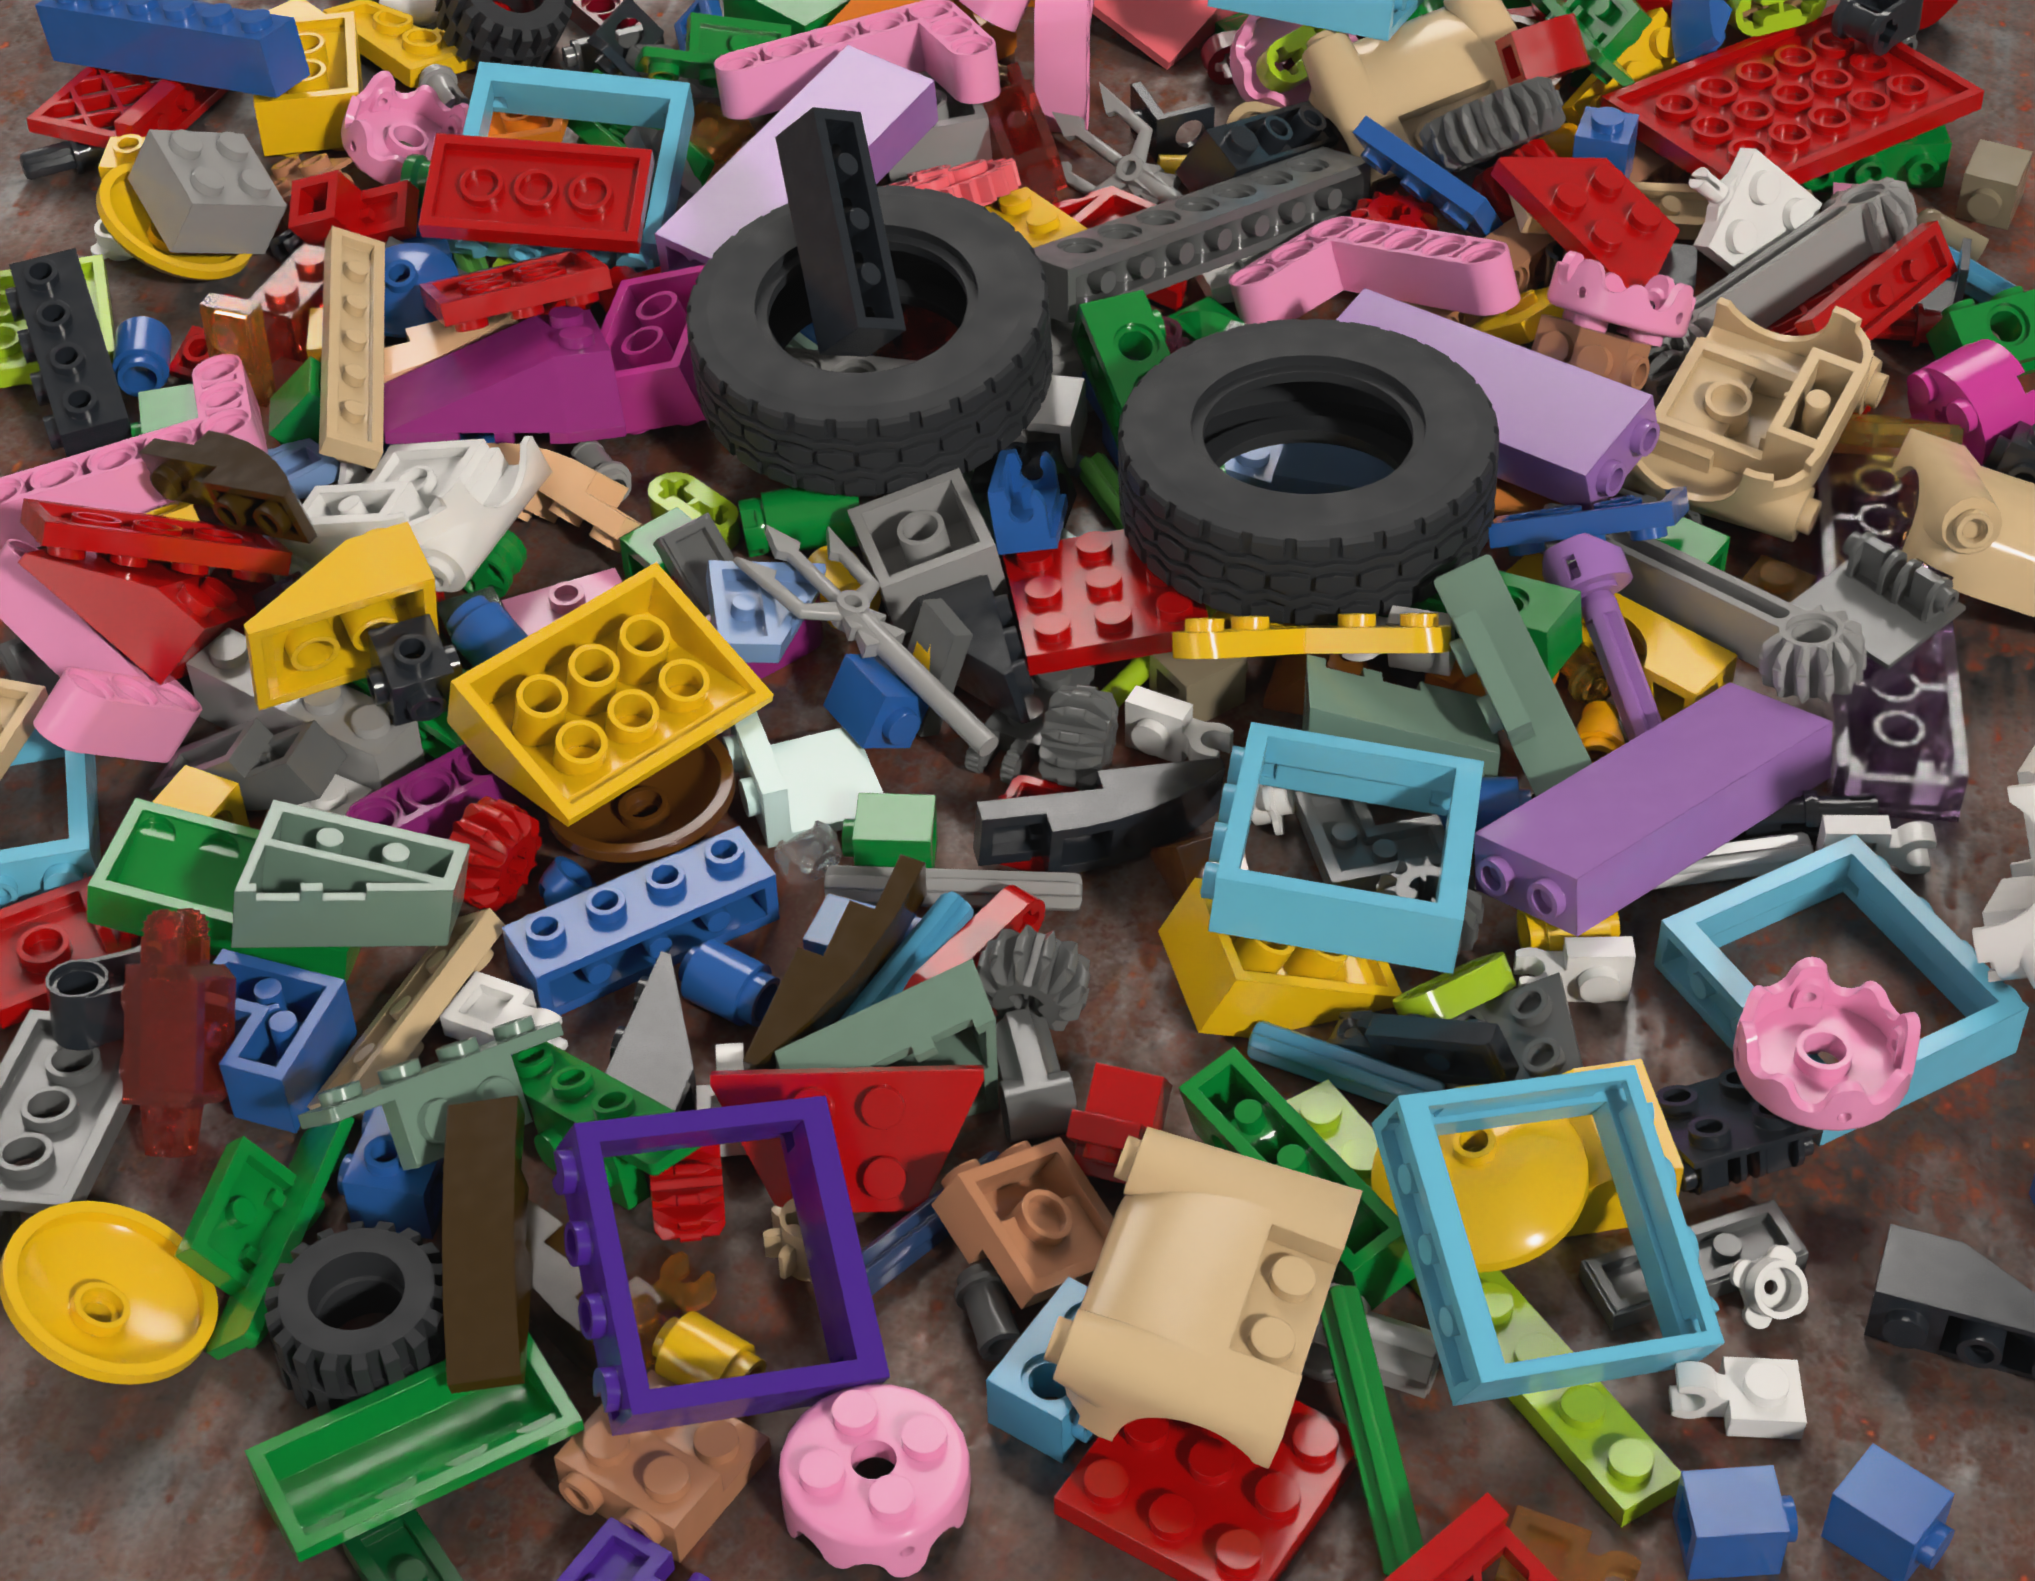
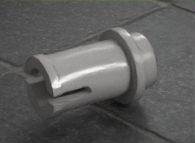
M432 64L421 72L418 87L422 85L431 86L436 91L441 102L448 108L452 109L461 103L470 104L469 99L464 96L457 86V76L451 68L440 64Z
M596 440L577 444L571 451V455L576 458L574 460H578V462L628 487L629 489L623 500L626 499L632 487L629 469L623 463L613 461L605 452L603 446Z

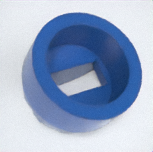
M557 856L543 872L538 883L539 894L544 899L547 907L578 895L589 888L597 887L593 878L584 868L563 856Z

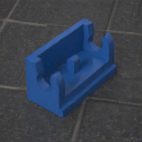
M1016 449L1001 450L999 452L987 492L998 555L1058 548L1068 501L1066 494H1060L1056 464L1051 455L1045 451L1042 452L1040 458L1043 476L1038 480H1028L1022 475V462Z

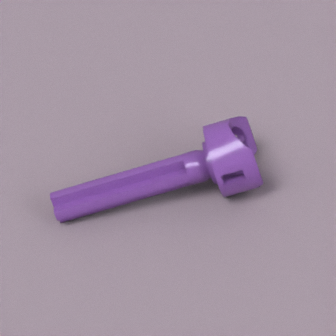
M1587 533L1578 534L1550 547L1544 552L1542 561L1544 581L1581 591L1582 616L1627 737L1631 741L1660 724L1662 719L1617 599L1614 596L1615 593L1626 587L1633 579L1624 551L1619 546ZM1576 559L1575 561L1569 563V565L1567 564V561Z

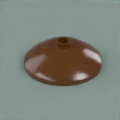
M714 737L569 827L545 810L544 812L555 837L568 849L577 854L612 863L652 861L687 848L702 838L722 819L735 793L736 776L729 752Z

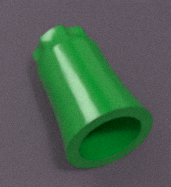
M788 487L761 493V498H749L738 501L749 557L765 555L772 551L764 534L766 524L799 541V551L817 550L827 546V526L831 528L847 547H859L847 510L860 505L858 496L840 494L834 496L809 492L799 487Z

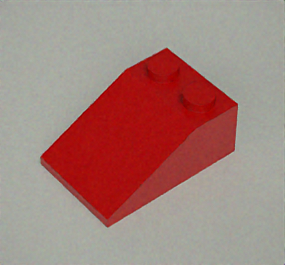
M47 548L25 553L18 561V564L159 685L189 675L186 663L227 628L236 631L248 616L235 603L237 600L235 593L220 580L213 577L206 578L203 575L181 573L172 570L171 566L149 560L147 567L135 568L110 562V554L86 551L84 560H69L48 555Z

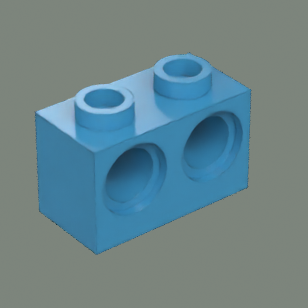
M1069 1276L986 1379L988 1423L1062 1464L1080 1440L1088 1443L1095 1437L1094 1433L1078 1424L1080 1415L1069 1400L1065 1387L1053 1380L1057 1365L1043 1360L1059 1316L1074 1321L1088 1286ZM1047 1397H1057V1398H1060V1399H1057V1400H1045V1399H1043V1398H1047Z

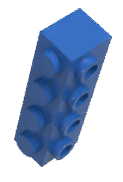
M737 826L503 926L502 932L510 973L519 986L533 990L537 1008L548 1009L558 1015L565 1014L639 981L642 976L649 977L661 951L671 953L674 966L682 962L684 956L691 948L701 946L707 940L716 939L726 943L779 920L776 874L740 826Z

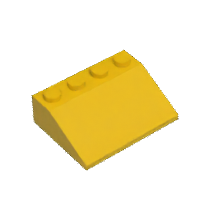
M656 562L452 680L450 683L447 723L488 770L569 827L771 703L774 694Z

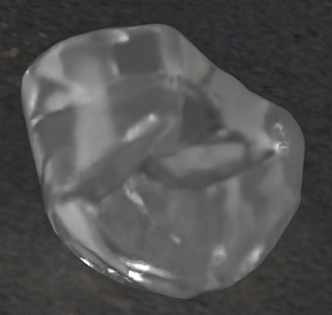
M819 820L814 822L813 828L796 835L789 841H779L774 850L778 872L785 881L793 885L811 883L824 877L827 868L832 865H838L842 855L838 834L831 826Z

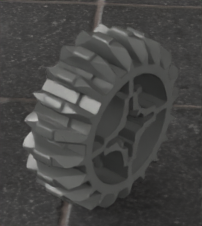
M1537 76L1533 79H1527L1480 97L1426 123L1419 133L1423 144L1421 149L1427 158L1449 173H1458L1518 149L1532 139H1539L1558 130L1566 120L1562 109L1564 104L1559 91L1555 90L1551 78Z

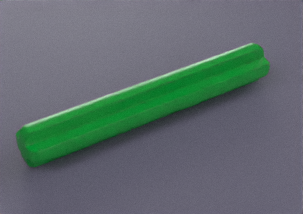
M1343 1284L1330 1287L1320 1319L1382 1570L1388 1577L1424 1546L1361 1294L1355 1286H1343Z

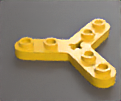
M1376 613L1338 614V625L1270 623L1269 616H1231L1230 629H1224V618L1185 619V631L1172 632V654L1175 659H1222L1290 654L1451 652L1449 645L1451 642V626L1439 625V613H1401L1400 625H1376Z

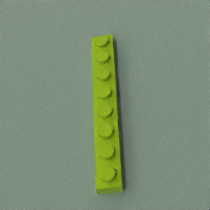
M1327 1079L1286 1100L1372 1189L1371 1170L1378 1147L1373 1128L1330 1080ZM1500 1270L1478 1272L1505 1364L1574 1353ZM1415 1277L1408 1284L1422 1299ZM1601 1382L1508 1397L1620 1527L1625 1526L1677 1494L1681 1471Z

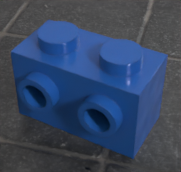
M382 1105L365 1111L362 1120L361 1139L354 1154H347L344 1157L338 1174V1192L340 1195L345 1196L351 1222L363 1221L365 1228H375L379 1221L394 1223L396 1233H401L405 1229L410 1228L420 1233L422 1238L433 1239L442 1218L444 1158L419 1168L403 1170Z

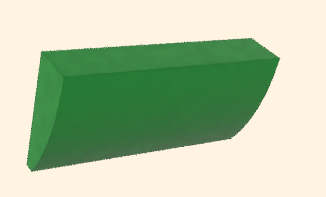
M139 798L134 799L88 884V923L154 940L172 941L181 947L218 956L222 949L341 978L347 984L361 947L231 948L234 891L260 830Z
M528 1332L525 1384L451 1394L447 1386L445 1359L244 1451L257 1489L282 1537L300 1563L585 1430L581 1416Z

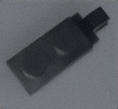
M1372 1010L1341 1012L1333 1033L1327 1041L1449 1084L1479 1085L1514 1081L1520 1069L1499 1025L1479 1019H1469L1466 1021L1427 1018L1419 1014H1406L1404 1016L1374 1013Z

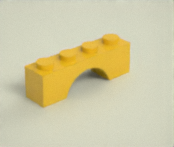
M1541 553L1524 555L1506 572L1545 582L1542 574L1544 555ZM1618 593L1614 594L1662 722L1727 683H1733L1738 658L1737 654ZM1582 616L1583 642L1577 649L1596 652Z

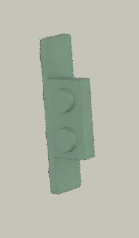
M1490 555L1481 556L1437 577L1434 581L1435 588L1459 636L1458 639L1449 643L1465 678L1477 673L1486 695L1477 698L1476 701L1492 734L1504 729L1535 796L1540 795L1592 764L1493 558Z
M532 1015L518 1018L493 1027L492 1031L495 1040L479 1046L476 1036L436 1049L439 1062L421 1068L419 1059L415 1058L379 1070L377 1074L381 1084L362 1090L360 1081L357 1080L317 1094L321 1107L297 1115L301 1128L306 1129L332 1124L382 1105L403 1170H409L444 1158L448 1105L518 1095L525 1111V1125L531 1123L533 1120L511 1055L564 1035L560 1021L535 1026Z

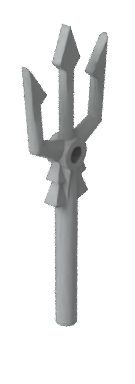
M1099 82L1106 114L1109 117L1118 115L1138 133L1130 154L1122 156L1086 130L1085 120L1082 117L1052 112L1064 137L1068 141L1078 139L1115 166L1116 173L1096 187L1072 172V165L1068 161L1037 163L1035 166L1084 195L1108 186H1114L1119 189L1128 187L1133 195L1157 205L1183 196L1177 191L1182 181L1176 174L1164 173L1160 165L1146 163L1153 129L1101 82Z
M767 524L764 531L774 558L789 562L829 602L803 603L775 579L777 570L740 557L733 559L737 567L798 619L831 621L834 627L845 632L848 641L856 640L862 659L879 656L981 757L989 755L997 747L998 737L902 645L906 631L886 623L887 615L869 608L872 599L880 588V584L829 526L826 529L828 560L841 562L861 585L856 591L845 590L841 592L799 551V541Z

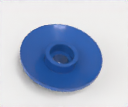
M403 243L385 249L384 336L407 338L405 328L438 321L424 306L419 284L459 275L454 262L443 251L422 243Z

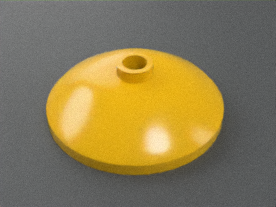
M135 162L114 167L102 179L96 194V206L99 216L112 238L127 253L143 264L173 277L195 281L226 278L240 272L248 264L252 254L170 252L128 180Z
M1467 1085V1086H1461V1087H1455V1088H1462V1087H1469V1086H1477V1085ZM1567 1118L1438 1136L1478 1272L1505 1270L1529 1262L1553 1248L1576 1223L1587 1198L1589 1171L1582 1140ZM1377 1147L1371 1170L1372 1190L1398 1216L1380 1151ZM1472 1147H1485L1478 1152L1466 1151Z
M68 1202L36 1213L15 1231L0 1261V1297L10 1321L21 1336L36 1351L61 1368L79 1376L106 1383L133 1385L155 1382L171 1377L191 1365L204 1350L215 1329L218 1316V1297L213 1283L175 1257L176 1251L183 1239L178 1233L143 1212L107 1202Z

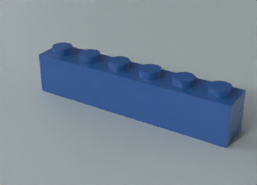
M42 0L35 5L54 61L278 98L311 75L294 17L270 14V11L266 9L250 11L232 8L227 3L210 5L197 3L193 0Z

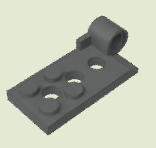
M29 1010L0 1063V1261L11 1237L21 1225L20 1212L38 1213L62 1203L86 1201L165 1041L163 1032L144 1034L105 1043L91 1050H69L58 1045L53 1038L50 1011ZM77 1066H87L79 1071L73 1072L77 1068ZM54 1111L63 1112L55 1117L48 1118ZM40 1158L36 1162L28 1165H14L16 1162L23 1159Z

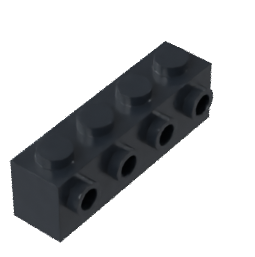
M812 107L778 134L775 139L819 355L868 357L905 332L906 326L862 114L856 111Z
M76 248L9 264L15 287L5 289L14 322L26 320L28 329L17 331L26 363L38 361L40 371L31 373L30 377L39 406L51 404L53 414L42 418L52 450L64 447L66 456L70 457L132 438L129 418Z

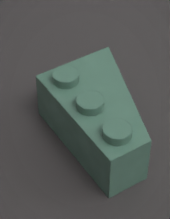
M1307 654L1303 731L1484 761L1482 777L1498 776L1500 759L1498 732L1492 734L1476 701L1481 696L1419 682L1416 689L1384 682L1382 672L1366 668L1362 669L1360 676L1326 668L1325 658Z
M273 800L234 891L231 948L448 946L464 900L470 844Z
M973 959L774 1051L776 1069L984 1065V1081L967 1116L999 1109L996 1018Z

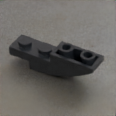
M1213 758L1099 770L1094 790L977 802L973 850L978 866L1031 861L1033 857L1042 856L1045 872L1081 873L1115 865L1150 853L1151 848L1176 841L1218 813L1225 771L1223 759Z

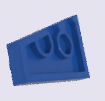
M1365 116L1352 132L1365 149L1360 156L1367 164L1382 175H1386L1388 171H1391L1401 179L1400 184L1407 192L1423 203L1427 200L1440 209L1441 214L1459 229L1467 230L1475 237L1484 238L1503 225V222L1486 197L1368 116Z
M1687 487L1665 489L1666 496L1657 502L1643 503L1642 497L1628 495L1595 503L1594 510L1582 511L1581 505H1566L1498 516L1493 520L1491 527H1488L1490 549L1508 547L1509 556L1530 555L1545 551V542L1564 540L1582 533L1590 534L1606 541L1605 534L1628 531L1630 532L1631 541L1662 538L1668 535L1667 527L1675 526L1689 511Z

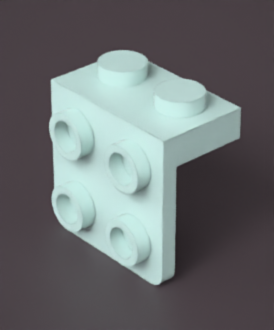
M756 711L731 726V735L722 737V744L732 759L734 772L739 773L741 778L738 783L745 813L748 817H756L768 848L843 830L845 818L855 819L858 793H883L865 749L843 727L770 745Z

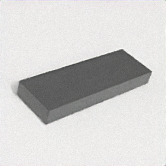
M1774 1199L1689 1226L1697 1238L1699 1246L1698 1262L1709 1296L1713 1298L1739 1290L1730 1281V1271L1735 1262L1740 1259L1754 1261L1766 1256L1769 1248L1773 1245L1789 1247L1796 1255L1795 1265L1801 1270L1806 1268L1809 1252ZM1634 1244L1581 1261L1579 1278L1611 1332L1656 1317Z

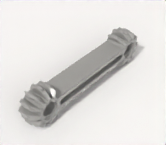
M1885 177L1879 181H1874L1870 178L1865 183L1852 184L1851 188L1847 190L1837 191L1832 196V199L1827 200L1822 205L1821 213L1696 296L1694 310L1686 335L1682 338L1664 336L1662 345L1667 344L1670 350L1685 351L1687 355L1696 338H1700V336L1706 338L1712 328L1716 304L1720 297L1731 300L1736 308L1748 319L1763 328H1767L1873 254L1885 252L1917 227V208L1913 194L1909 192L1906 182L1894 180V178Z
M1549 503L1544 505V509L1566 505ZM1629 531L1605 534L1607 542L1623 549L1633 575L1631 582L1617 592L1618 594L1738 655L1739 659L1759 668L1763 685L1775 688L1777 697L1786 698L1795 695L1799 697L1802 704L1809 698H1819L1829 703L1833 693L1839 695L1851 694L1853 684L1863 680V670L1867 666L1865 636L1862 634L1861 623L1848 620L1846 611L1837 610L1829 613L1824 611L1822 605L1817 606L1814 610H1804L1659 540L1631 541ZM1563 540L1545 542V549L1547 550ZM1576 559L1567 561V564L1569 565V563L1575 561Z

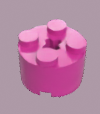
M1980 339L1974 343L1965 344L1908 376L1907 395L1911 417L1905 422L1906 431L1908 434L1910 428L1964 445L1977 462L1983 466L1999 434L2010 439L2019 421H2023L2031 426L2035 424V390L2033 389L2025 394L2017 376L2025 371L2019 361L2006 348L1995 341Z

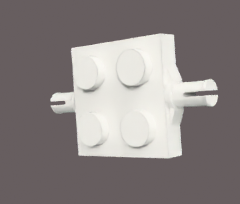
M1740 148L1729 172L1721 180L1710 173L1705 167H1700L1692 173L1691 176L1696 179H1689V186L1705 197L1709 203L1705 222L1693 246L1730 274L1815 217L1823 203L1757 149Z

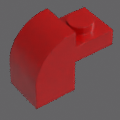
M1575 13L1558 16L1512 31L1495 41L1509 86L1537 76L1551 78L1553 82L1570 72L1591 65Z
M339 170L294 180L291 187L288 228L308 245L323 253L325 252V241L332 226L385 242V244L389 236L399 241L416 237L419 189L409 180H404L361 191Z
M1096 1062L1085 1111L1072 1109L1066 1137L1077 1144L1074 1159L1085 1175L1122 1184L1127 1183L1113 1176L1128 1135L1142 1140L1147 1126L1163 1131L1173 1087L1165 1077Z

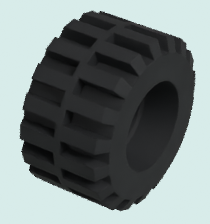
M492 0L436 1L435 11L438 12L436 23L438 29L445 31L444 41L448 47L455 46L458 49L456 55L463 61L469 58L475 62L474 68L477 69L479 61L542 67L544 61H548L570 19L572 14L570 8L573 4V0H494L511 7L517 12L515 13L503 9Z
M363 1221L347 1223L348 1230L334 1234L331 1227L317 1233L318 1242L311 1246L302 1242L291 1251L292 1264L280 1263L273 1274L275 1286L267 1288L264 1302L268 1313L264 1315L283 1381L288 1390H294L296 1400L306 1409L317 1405L319 1415L322 1416L446 1359L441 1253L432 1242L423 1245L420 1233L410 1228L405 1229L401 1233H396L394 1223L379 1221L375 1228H365ZM364 1314H390L381 1322L367 1328L358 1330L338 1329L347 1321Z

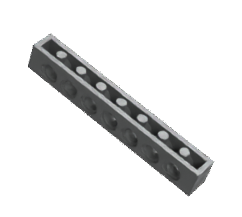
M1320 147L1035 247L1033 249L1040 259L1048 284L1050 318L1067 324L1073 323L1076 319L1079 304L1138 290H1144L1145 294L1148 295L1284 244L1324 220L1341 216L1351 217V212L1356 210L1358 200L1370 199L1371 166L1361 157L1327 147Z

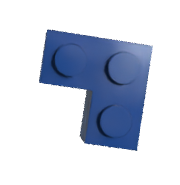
M222 949L190 997L205 1051L224 1056L219 1065L234 1117L297 1133L301 1126L297 1115L310 1111L307 1107L335 1071L357 1035L346 982L341 978Z

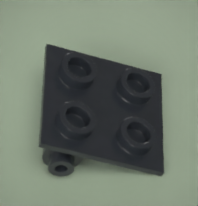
M1735 1068L1723 1071L1718 1077L1690 1085L1667 1086L1655 1094L1678 1154L1683 1158L1684 1170L1680 1186L1682 1192L1692 1190L1696 1195H1701L1710 1190L1728 1186L1729 1178L1733 1183L1739 1184L1746 1181L1748 1173L1753 1178L1765 1176L1766 1173L1769 1174L1786 1168L1801 1166L1805 1161V1157L1814 1153V1143L1811 1136L1823 1133V1130L1797 1125L1771 1113L1746 1090Z

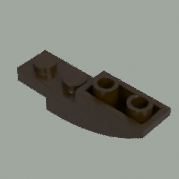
M208 430L194 445L154 438L139 452L151 473L150 481L153 487L165 499L213 508L217 518L232 530L310 544L317 537L309 516L278 463L266 452L245 440Z

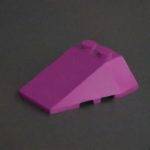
M576 306L553 308L547 315L528 318L384 383L383 438L385 444L460 440V433H494L495 444H514L515 433H549L550 444H571L625 437L626 425L611 350L590 309L582 310Z

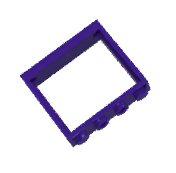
M826 1096L580 1122L572 1125L557 1146L556 1151L553 1152L557 1174L552 1179V1184L556 1194L559 1196L565 1195L570 1222H567L564 1231L565 1251L569 1264L572 1267H579L584 1294L580 1296L578 1305L579 1322L585 1339H593L599 1368H596L593 1374L594 1397L601 1396L604 1413H608L612 1436L810 1407L822 1398L842 1389L864 1384H883L890 1378ZM780 1138L830 1363L650 1389L603 1158Z

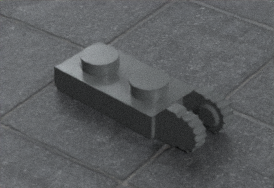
M1085 666L1030 676L1035 694L1024 697L1031 722L1020 724L995 709L984 725L998 737L997 747L989 755L981 757L969 746L965 756V768L978 774L983 773L998 752L1003 750L1007 754L1001 763L1000 780L1010 784L1015 777L1026 775L1034 762L1040 763V755L1038 753L1042 739L1041 731L1044 727L1045 712L1049 709L1051 696L1062 685L1077 687L1078 684L1093 686L1094 667Z

